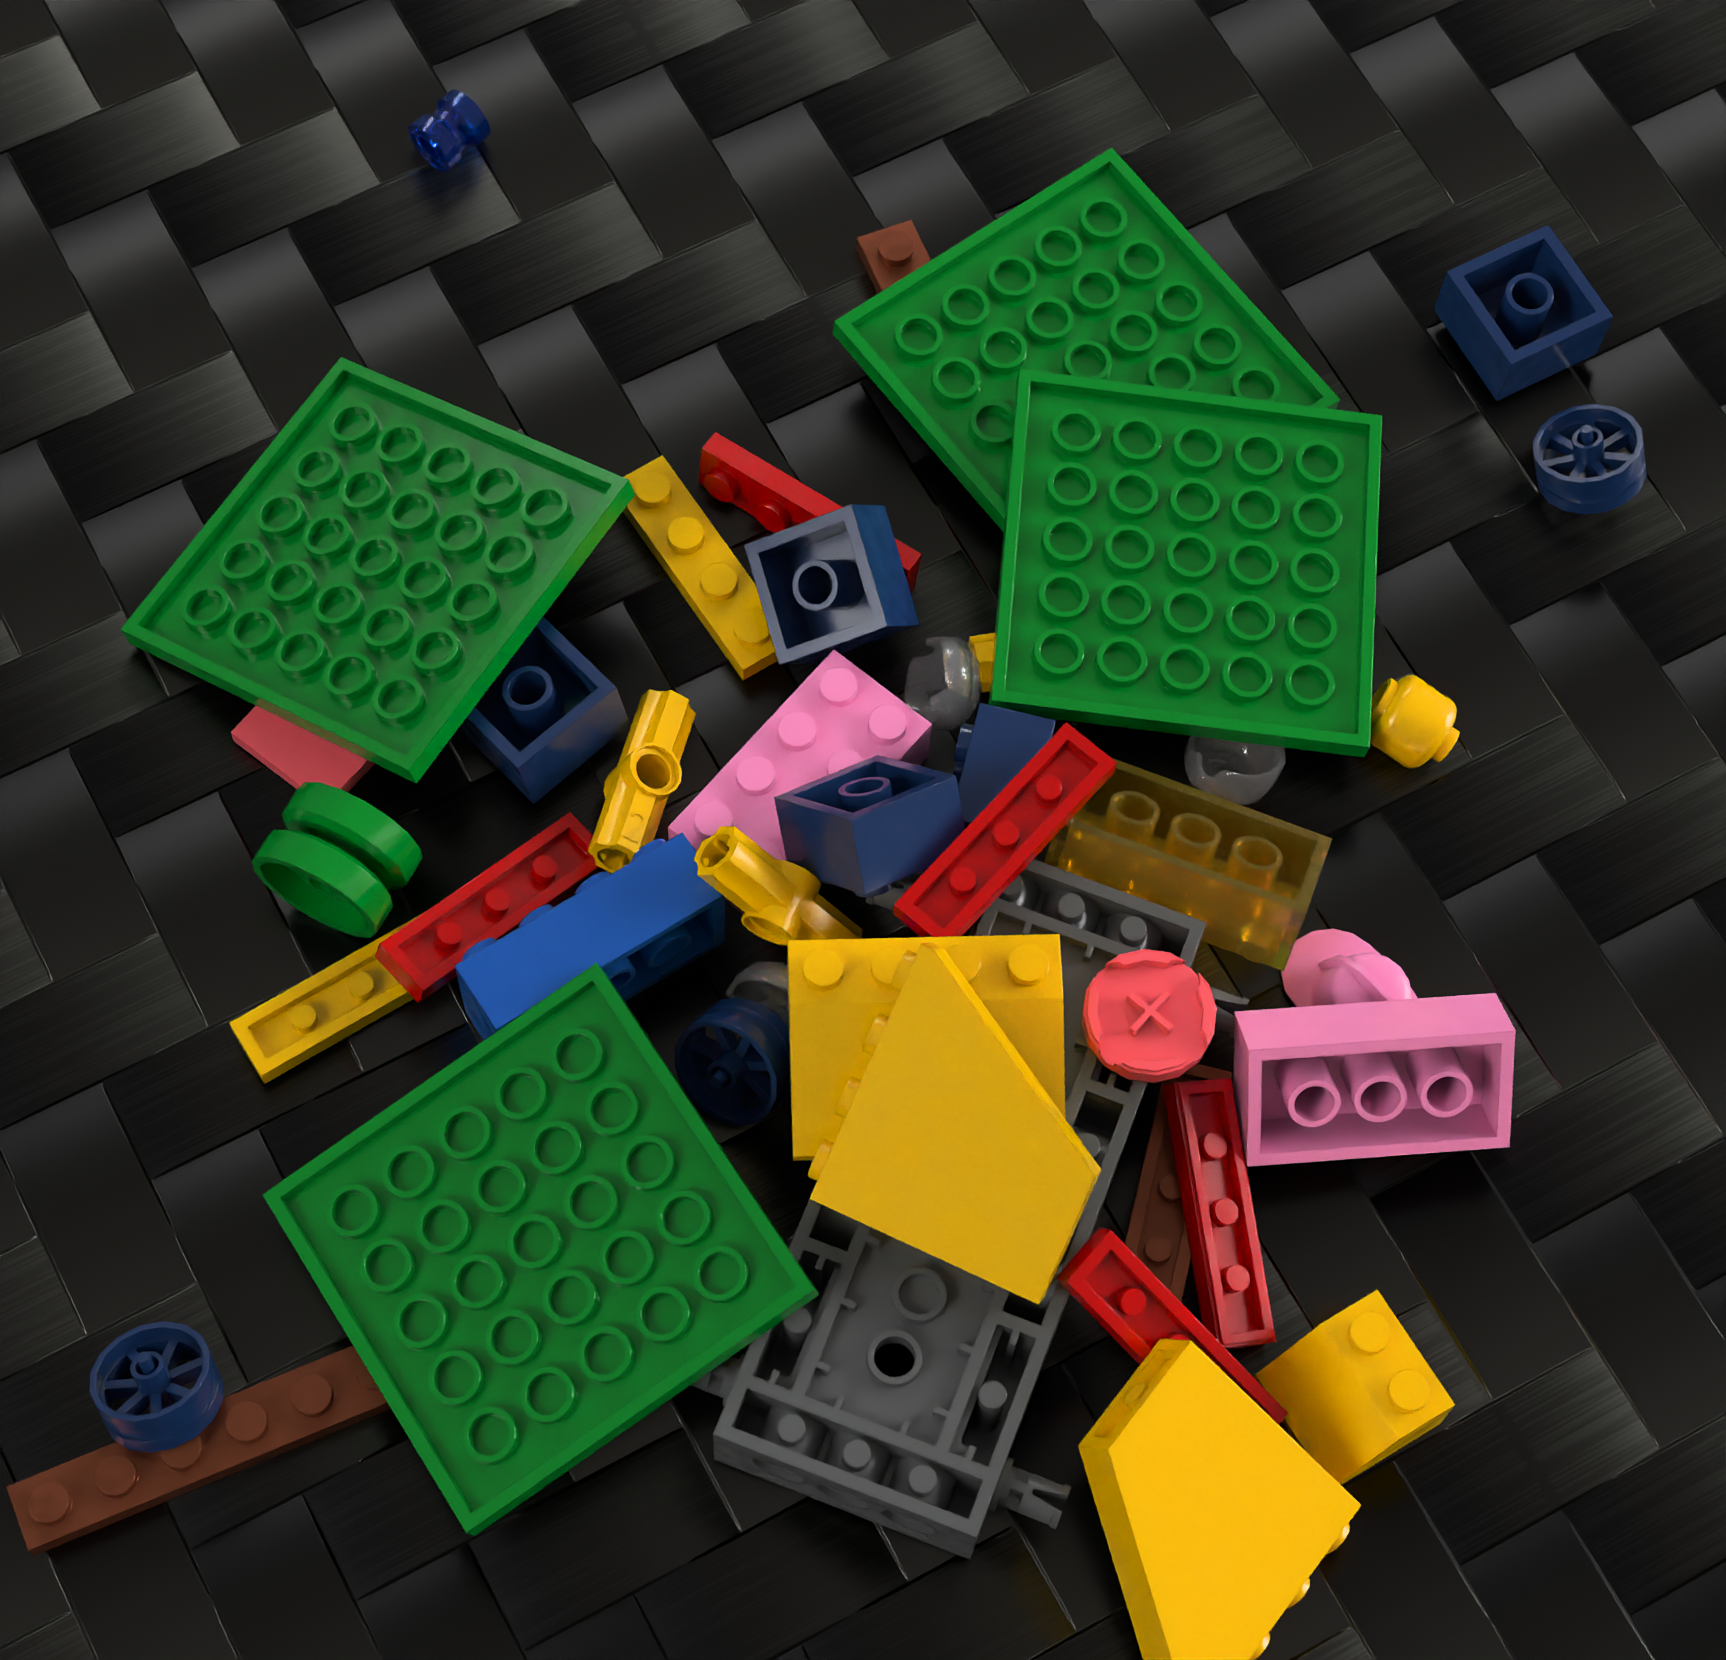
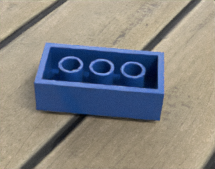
M683 833L666 842L664 839H656L649 842L634 854L631 863L612 874L604 871L589 877L577 888L576 895L555 907L547 904L536 908L521 920L518 929L499 940L495 938L484 939L465 952L462 961L455 965L464 1010L483 1040L493 1035L596 962L604 970L624 1002L726 942L725 897L697 875L698 866L693 860L696 852Z

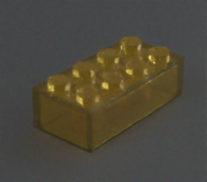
M1113 759L1117 762L1114 774L1051 840L1044 863L1207 922L1201 941L1242 955L1252 962L1263 963L1284 971L1308 910L1332 838Z

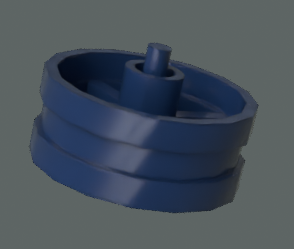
M1588 404L1568 408L1554 414L1540 426L1533 440L1538 490L1548 503L1566 512L1584 515L1602 513L1624 505L1641 490L1647 476L1642 428L1632 415L1614 406ZM1625 447L1628 450H1630L1633 454H1624L1616 452ZM1558 452L1561 453V454H1563V455H1565V456L1553 458ZM1571 472L1569 476L1562 475L1564 473Z
M741 997L721 999L684 1029L675 1046V1069L683 1089L697 1107L716 1120L735 1126L755 1124L771 1113L778 1103L791 1093L789 1028L777 1014L759 1002ZM707 1026L712 1027L718 1041L706 1036L705 1028ZM734 1031L741 1035V1037L737 1039ZM761 1071H768V1072H769L770 1077H771V1082L768 1080V1078H767ZM747 1085H748L758 1096L753 1095V1094H749V1093H748V1089H747Z
M162 1321L140 1325L118 1336L100 1353L90 1372L89 1392L113 1440L129 1450L152 1453L174 1449L197 1437L214 1420L223 1402L224 1381L200 1333L185 1324ZM180 1359L192 1360L176 1367ZM197 1380L192 1389L183 1387V1385ZM130 1398L118 1410H112L114 1399ZM148 1408L149 1414L140 1415Z

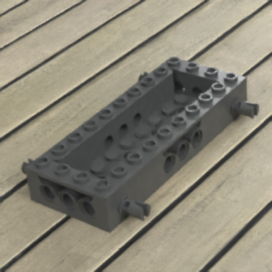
M1033 859L962 935L1060 934L1064 1000L1065 1119L1096 1161L1101 1172L1049 1290L1038 1305L809 1199L789 1249L820 1295L752 1341L747 1353L742 1354L739 1359L728 1358L690 1385L724 1398V1409L713 1433L714 1460L969 1560L972 1557L988 1511H995L997 1505L1050 1525V1528L1056 1530L1062 1511L1043 1500L1065 1504L1071 1486L1061 1485L1012 1466L1014 1458L1009 1457L1070 1295L1055 1278L1092 1236L1149 1083L1126 1079L1106 1068L1088 1047L1081 1024L1086 989L1097 973L1104 969L1109 961L1120 954L1141 949L1170 952L1185 960L1184 965L1192 968L1207 922ZM906 876L893 882V888L889 892L867 897L866 903L870 905L875 904L893 911L894 904L915 883L917 878ZM1210 987L1217 1008L1215 1030L1227 1034L1230 1038L1234 1039V1012L1245 1011L1249 999ZM900 1344L912 1353L914 1366L906 1375L889 1377L878 1370L875 1365L874 1356L884 1345Z

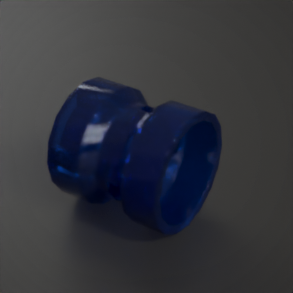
M457 89L450 90L438 100L435 112L431 115L423 114L408 126V134L415 148L430 165L442 172L449 171L461 160L462 151L466 147L478 146L491 133L489 122L478 105L469 96Z

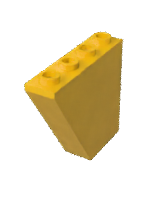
M932 942L921 943L917 954L906 950L895 971L890 987L900 993L890 1016L879 1013L867 1035L863 1051L871 1054L872 1057L862 1080L852 1076L840 1097L835 1114L845 1119L835 1142L824 1139L812 1161L808 1177L816 1180L817 1183L810 1199L1039 1305L1049 1290L1101 1169L944 948Z
M1160 1339L1078 1445L1143 1660L1257 1659L1269 1643V1631L1285 1609L1294 1606L1307 1592L1310 1585L1309 1576L1326 1554L1334 1551L1345 1540L1350 1529L1348 1523L1361 1506L1349 1492L1204 1352L1189 1340Z

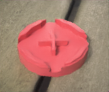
M1141 949L1118 955L1109 961L1105 968L1099 971L1096 977L1092 979L1084 996L1081 1024L1088 1047L1106 1068L1129 1080L1156 1083L1177 1078L1199 1063L1214 1035L1217 1008L1210 985L1199 972L1197 975L1190 967L1184 965L1185 960L1170 952Z

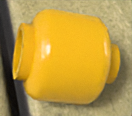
M1407 675L1398 681L1390 677L1382 683L1372 696L1370 743L1407 768L1419 767L1430 758L1436 762H1441L1451 751L1460 734L1457 729L1452 727L1457 714L1456 705L1449 697L1418 676Z

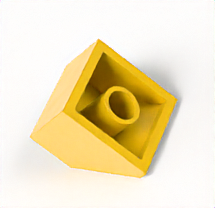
M1378 1290L1318 1325L1254 1376L1257 1382L1288 1413L1282 1422L1293 1439L1340 1485L1441 1424L1455 1406Z

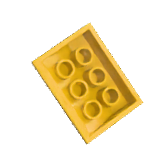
M1060 934L788 940L787 980L793 1161L813 1160L824 1139L835 1142L845 1119L835 1114L840 1097L852 1076L862 1080L872 1057L871 1054L863 1051L867 1035L879 1013L890 1016L900 993L890 987L899 962L906 950L917 954L921 943L932 942L944 948L1065 1118L1064 1000Z

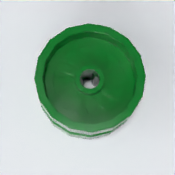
M304 782L298 787L282 812L287 830H273L267 836L251 861L253 869L268 888L310 918L332 929L355 937L371 938L378 932L393 907L391 896L387 890H400L408 883L422 860L420 847L407 831L366 801L342 789L320 782Z

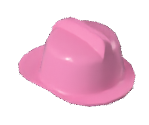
M1337 929L1312 931L1297 939L1284 957L1281 977L1285 993L1295 1007L1418 999L1410 986V981L1399 965L1388 957L1380 955L1370 944L1350 932Z

